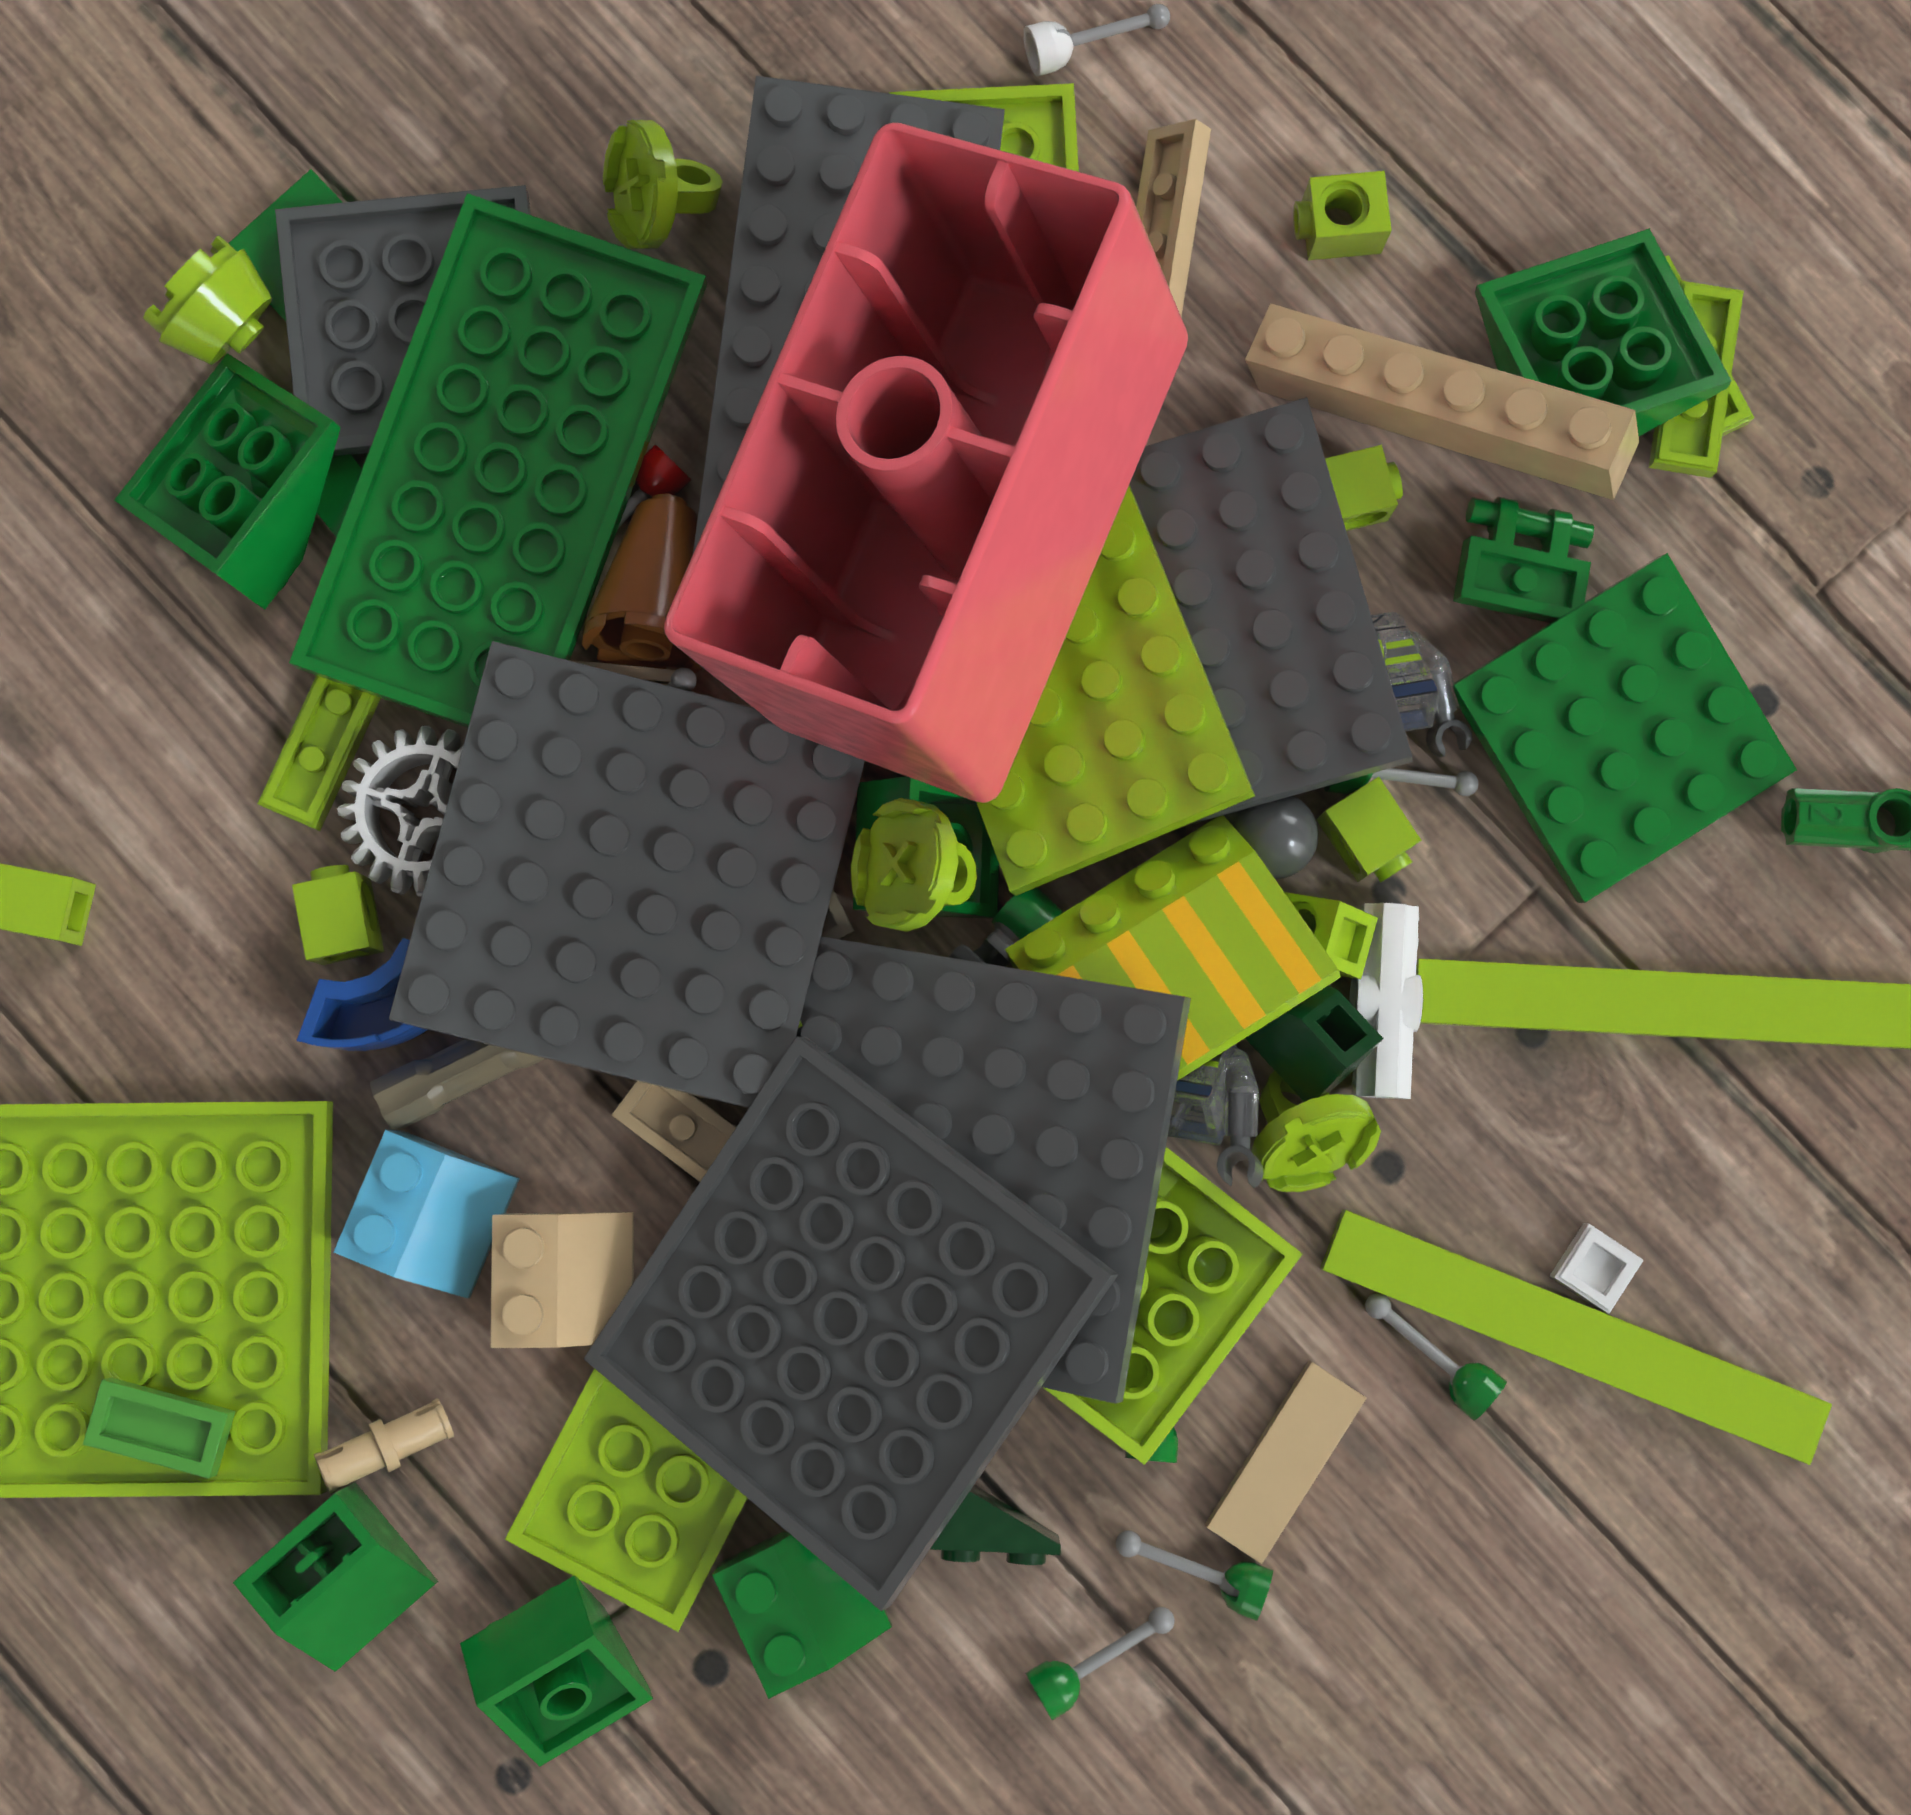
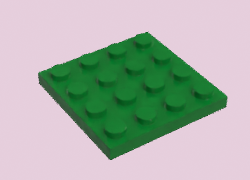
M1668 553L1658 556L1561 618L1553 621L1447 687L1577 903H1586L1797 771Z

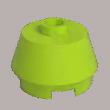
M220 235L211 243L212 248L210 252L214 254L212 257L208 256L200 248L164 286L167 289L165 297L169 301L164 305L163 311L161 312L153 304L146 310L143 319L161 334L159 342L210 365L220 360L232 348L238 354L242 353L256 339L264 328L258 319L272 301L269 291L245 249L237 252Z

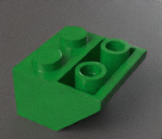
M354 1482L335 1492L233 1581V1584L277 1636L336 1672L439 1581L359 1485Z

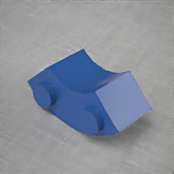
M402 938L390 960L368 976L346 982L319 979L297 1041L339 1050L369 1051L401 1044L427 1031V1029L389 1020L410 940Z

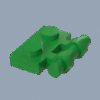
M1475 497L1471 498L1466 510V522L1487 526L1489 537L1486 539L1471 535L1463 541L1453 602L1552 623L1585 602L1591 562L1567 556L1569 545L1585 549L1590 546L1594 535L1593 524L1573 520V515L1570 512L1550 509L1545 514L1519 508L1517 500L1497 497L1494 502ZM1515 533L1540 538L1543 545L1542 551L1513 545Z

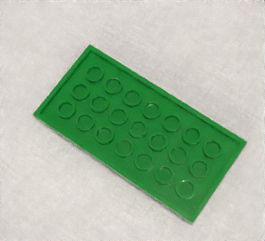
M467 193L289 664L296 669L468 728L492 641L570 661L707 287L706 276Z

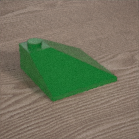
M1650 228L1476 286L1475 295L1497 370L1633 409L1636 411L1638 436L1645 434L1727 389L1732 381Z
M227 353L114 501L265 610L278 592L284 588L290 576L303 561L341 427L329 417Z

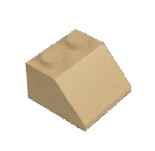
M634 1212L504 1213L492 1215L491 1348H559L593 1345L634 1283Z

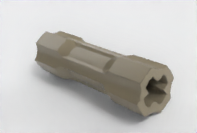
M464 1039L423 1060H414L371 1081L370 1086L372 1095L379 1106L384 1120L392 1130H401L442 1110L446 1104L517 1069L528 1068L541 1062L545 1058Z

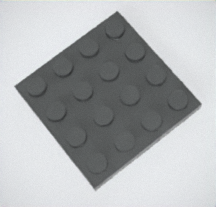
M526 185L275 209L294 396L329 417L341 427L333 457L369 453L466 194L468 193L531 215Z

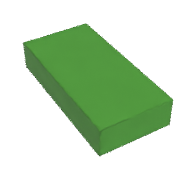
M110 1377L101 1380L83 1445L210 1479L218 1474L236 1411Z

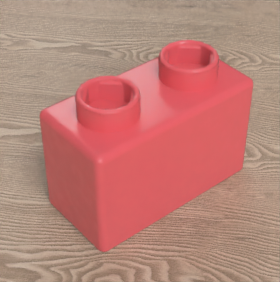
M892 122L881 127L872 139L666 615L664 631L668 640L783 731L975 802L985 803L995 799L1001 792L1187 348L1188 334L1134 201L1126 187L1117 182L902 123Z

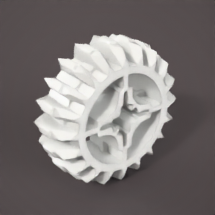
M430 726L420 727L415 745L409 733L404 729L395 731L394 741L396 749L393 751L380 740L373 742V752L379 759L373 765L362 758L354 760V767L363 773L364 777L360 784L352 780H345L342 783V790L356 797L355 803L343 804L337 808L338 815L342 818L356 820L355 824L341 832V838L344 842L348 844L362 843L351 856L353 862L359 866L368 865L373 862L368 877L378 884L391 877V890L401 895H404L410 889L414 881L416 894L421 898L432 860L420 862L423 853L430 854L433 844L439 837L443 819L435 816L434 819L423 818L420 820L414 816V813L401 806V804L415 808L418 805L428 807L429 804H432L438 808L439 812L445 815L453 785L448 780L452 769H457L463 749V746L459 749L460 735L457 732L447 729L437 743L435 731ZM430 764L429 770H422L416 783L411 787L403 790L389 788L404 772L417 766ZM380 808L391 811L399 818L401 826L397 840L403 844L398 857L390 850L383 838L379 821Z

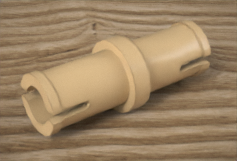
M436 1398L431 1403L388 1423L383 1424L382 1420L378 1419L368 1424L370 1431L322 1453L318 1452L314 1454V1458L329 1493L332 1494L336 1492V1489L384 1467L389 1473L401 1467L399 1460L446 1438L450 1439L454 1437V1433L442 1404Z

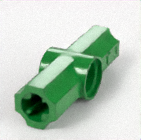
M1792 788L1787 791L1785 804L1781 809V831L1784 833L1786 845L1860 848L1862 851L1873 854L1889 850L1911 851V792L1900 788L1889 789L1883 792ZM1879 807L1885 808L1894 817L1896 826L1892 836L1884 833L1877 823L1876 816Z

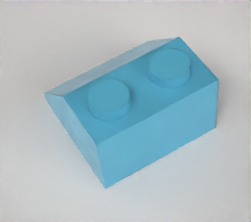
M385 1130L333 1253L394 1278L464 1298H470L492 1247V1215L506 1213L520 1178L408 1132Z

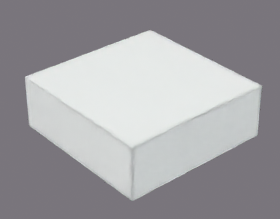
M1583 1223L1549 1277L1601 1312L1609 1314L1642 1264L1643 1259L1591 1224Z

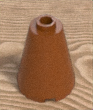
M657 494L636 506L583 627L582 646L585 650L591 644L597 647V660L602 663L666 669L667 666L685 665L684 668H689L694 673L703 669V667L672 644L664 631L666 615L694 551L698 515L687 506L686 501L671 494Z

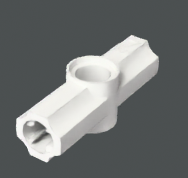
M1364 903L1361 905V910L1378 917L1362 978L1361 980L1351 979L1349 1002L1384 1039L1353 1070L1352 1095L1370 1098L1411 1099L1413 1032H1417L1419 1029L1423 1007L1422 979L1420 975L1416 974L1419 942V907L1397 903Z

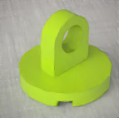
M628 120L627 126L619 125L611 135L605 153L603 185H605V192H613L615 208H607L608 222L616 238L626 248L655 249L659 248L668 238L676 213L701 214L715 210L723 181L714 169L693 160L675 158L672 145L664 128L655 121Z
M899 798L883 804L873 814L879 818L873 823L871 829H862L855 843L851 862L853 895L857 905L865 906L869 914L868 917H865L873 925L908 932L926 926L942 910L943 906L961 905L970 898L977 880L975 861L967 847L957 841L948 817L935 805Z
M1276 1071L1270 1074L1259 1099L1261 1109L1268 1124L1254 1140L1251 1151L1260 1160L1263 1166V1178L1266 1179L1270 1188L1281 1192H1303L1324 1187L1330 1184L1331 1181L1336 1180L1333 1171L1343 1167L1345 1164H1348L1350 1170L1356 1169L1375 1150L1381 1130L1367 1101L1355 1095H1330L1328 1092L1322 1097L1309 1099L1296 1105L1288 1101L1281 1092L1297 1094Z

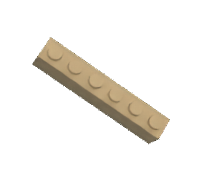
M1271 303L1245 358L1260 392L1289 401H1296L1307 397L1309 406L1611 500L1615 499L1639 444L1636 411L1633 409Z

